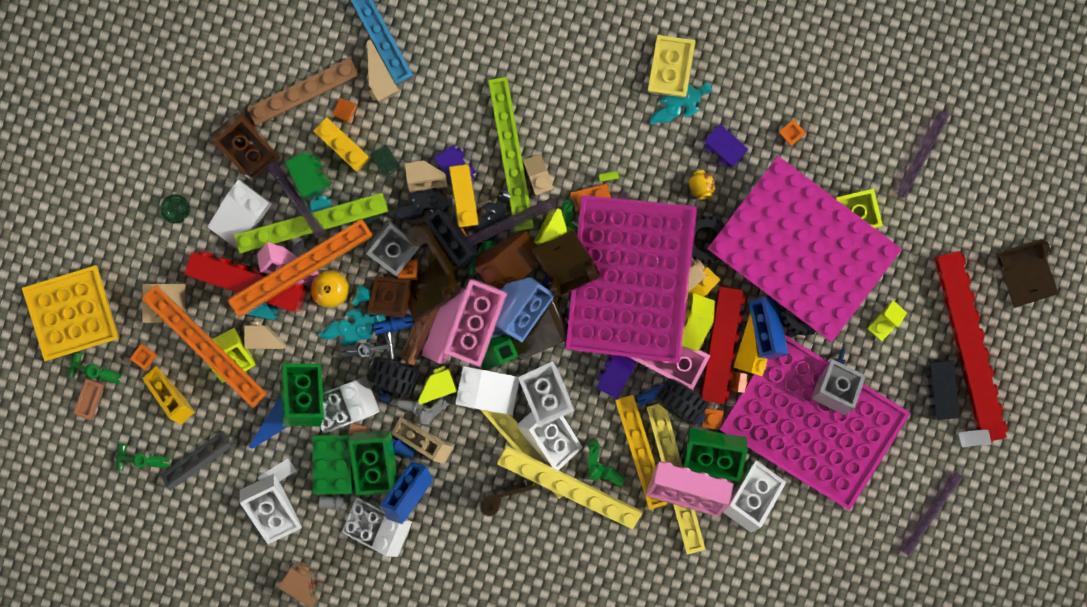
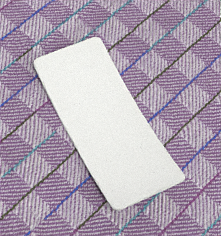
M988 430L959 432L962 447L991 445Z

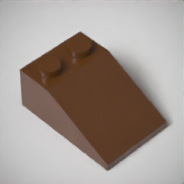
M240 110L211 134L212 142L251 182L280 159L277 152Z
M525 230L479 253L480 255L476 258L475 269L488 285L501 290L508 283L522 280L540 265V262L531 251V248L537 245Z

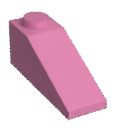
M269 242L257 253L260 271L267 274H272L298 258L286 248ZM315 271L297 283L309 286L319 272Z

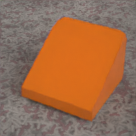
M339 98L332 115L350 123L358 105Z

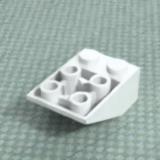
M366 376L323 392L324 420L321 424V429L323 433L380 412Z
M356 497L342 533L385 556L398 557L412 521L406 519L402 525L388 520L380 506Z

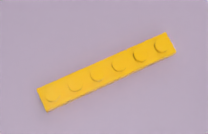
M634 395L616 399L615 402L649 510L667 505L668 503L646 496L656 465Z

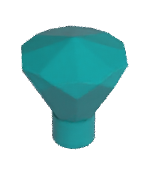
M359 285L356 295L351 302L357 306L360 302L369 301L371 292L365 286Z

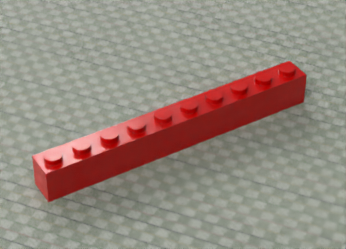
M961 251L934 256L976 429L988 430L991 441L1007 438L1006 432H1008V427L1002 419L1003 407L1000 402L998 403L997 395H999L997 385L993 383L994 371L988 363L989 351L987 347H984L983 339H985L983 329L979 327L980 315L974 307L975 295L973 291H970L969 284L971 279L969 273L965 271V256L961 254Z

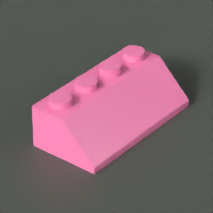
M470 279L444 353L481 367L507 293L486 283Z
M459 287L460 292L455 298L441 305L429 331L428 339L425 340L421 349L423 351L422 356L440 364L446 363L448 358L444 350L466 289Z
M682 346L680 363L629 358L668 378L676 379L693 390L710 355L700 350L695 351Z
M659 462L653 471L646 496L719 517L729 505L733 483L723 478L709 477L706 473L692 472L686 467H675L669 462Z

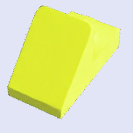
M892 300L867 329L880 341H883L895 327L900 326L907 312Z

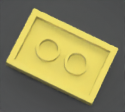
M657 35L648 93L686 98L695 40Z

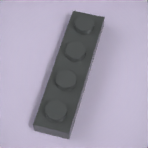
M221 431L162 473L161 476L166 488L171 491L233 447L227 433Z

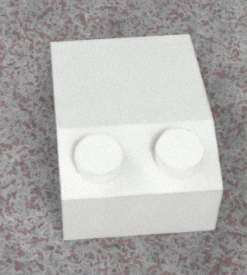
M237 180L224 198L208 228L238 249L234 235L255 229L272 206V203L243 181Z
M553 361L518 377L538 427L574 411L563 379Z
M463 366L456 405L512 415L519 379L516 376Z
M531 412L517 424V427L528 443L550 467L556 470L562 468L583 448L563 416L538 427L533 412Z
M755 460L731 492L729 505L723 513L751 533L760 529L785 486L786 481Z
M274 474L240 490V504L267 544L302 528L282 485Z

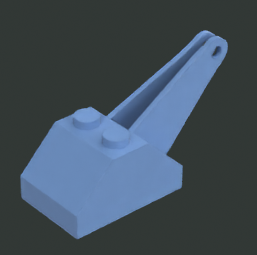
M532 278L508 283L501 289L507 295L491 338L509 334L523 342L553 300L555 295Z

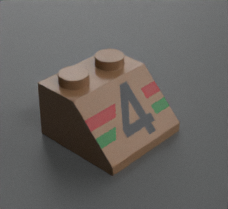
M295 562L278 588L307 607H312L318 599L313 573L305 563Z

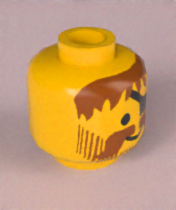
M705 170L694 172V176L690 177L688 181L691 195L697 197V200L712 197V193L715 192L712 174L705 173Z

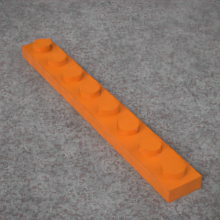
M361 219L230 298L228 302L238 318L370 239L372 233Z
M154 285L142 298L252 408L268 394L158 285Z

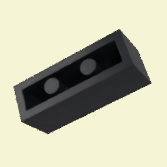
M438 208L424 220L457 266L466 267L480 255L446 209Z
M954 361L926 362L927 367H924V374L928 378L929 386H926V392L931 402V405L928 406L929 415L934 420L960 418Z

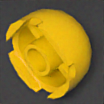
M325 270L319 273L311 283L313 300L322 307L335 308L343 304L348 297L349 284L347 279L341 273L334 270Z

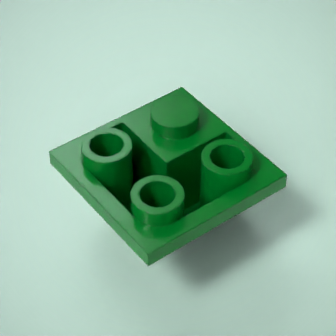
M509 334L490 339L481 364L483 370L494 368L519 356Z

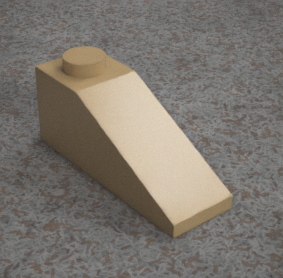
M370 39L367 41L368 77L371 88L369 93L374 101L377 99L379 103H382L400 93Z
M402 417L399 418L391 433L423 455L439 463L445 464L453 449L448 443Z

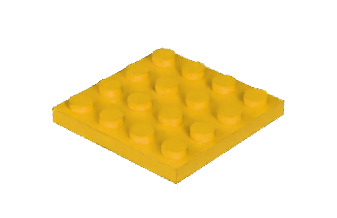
M96 265L22 288L44 361L120 339Z

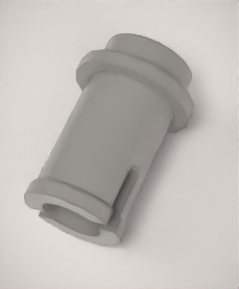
M340 495L337 497L320 496V508H335L337 511L343 509L344 498L340 497Z

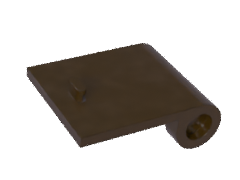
M425 221L408 231V242L413 246H421L427 242L447 275L459 267Z
M573 229L531 248V251L550 277L551 284H549V288L553 295L556 294L560 297L601 278L596 263Z
M1043 239L997 253V261L1014 308L1059 294L1046 259L1050 252V246Z
M435 254L428 258L430 268L418 275V280H411L413 284L408 308L415 322L447 301L455 298L460 292L453 272L447 275Z
M553 298L523 342L510 335L520 360L567 340L568 324L556 298Z
M524 479L522 480L523 483L486 492L482 496L480 503L481 512L486 516L496 515L500 507V498L536 489V483Z

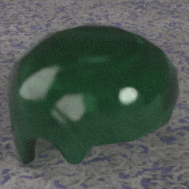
M170 194L161 203V215L164 220L171 224L182 223L190 214V203L186 197L180 194Z

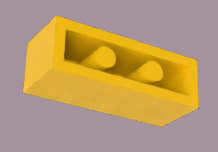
M327 117L314 130L355 171L359 172L371 159Z

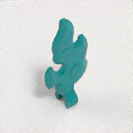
M709 82L696 90L691 84H688L686 98L664 95L660 103H665L666 106L653 113L650 118V124L654 125L655 123L672 121L680 115L682 106L686 107L683 117H690L697 113L699 108L695 106V103H700V97L712 92Z
M361 308L352 309L346 313V317H352L354 323L351 324L345 319L334 321L324 331L319 332L318 335L323 339H333L341 335L343 336V339L340 341L342 344H353L361 339L371 338L374 334L373 323L387 320V316L375 315L370 317L368 313L362 315Z

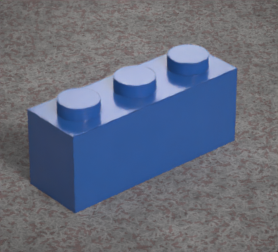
M762 297L748 302L760 358L776 359L788 355L778 302L769 297Z
M410 462L380 504L388 520L403 525L433 482L427 466Z

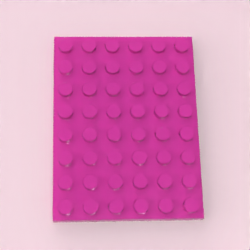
M779 156L774 159L707 248V250L830 342H833L902 250Z
M582 195L578 238L596 263L601 278L577 288L571 293L566 349L680 363L697 212L696 206Z
M785 335L788 355L776 359H767L763 376L752 375L745 388V393L740 394L719 430L726 434L747 437L748 448L850 511L909 417L910 412L865 384L862 386L855 409L846 415L811 399L816 383L829 362Z

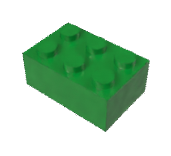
M304 152L285 162L303 198L312 200L316 196L331 190L329 186L332 184L327 174L322 173L321 168H323V165L318 157Z
M283 363L279 372L282 426H321L324 420L321 364Z
M690 428L683 458V467L689 468L692 472L706 473L709 477L740 482L748 450L747 437Z
M391 430L353 433L348 443L356 495L389 493L398 481Z
M316 434L312 436L313 494H352L355 491L348 443L352 434Z

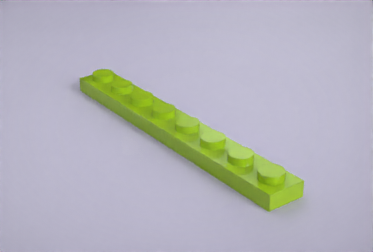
M507 77L491 79L488 82L508 193L511 194L510 204L515 232L534 229Z
M380 193L234 236L239 254L262 248L267 242L272 244L280 243L389 211L384 194Z

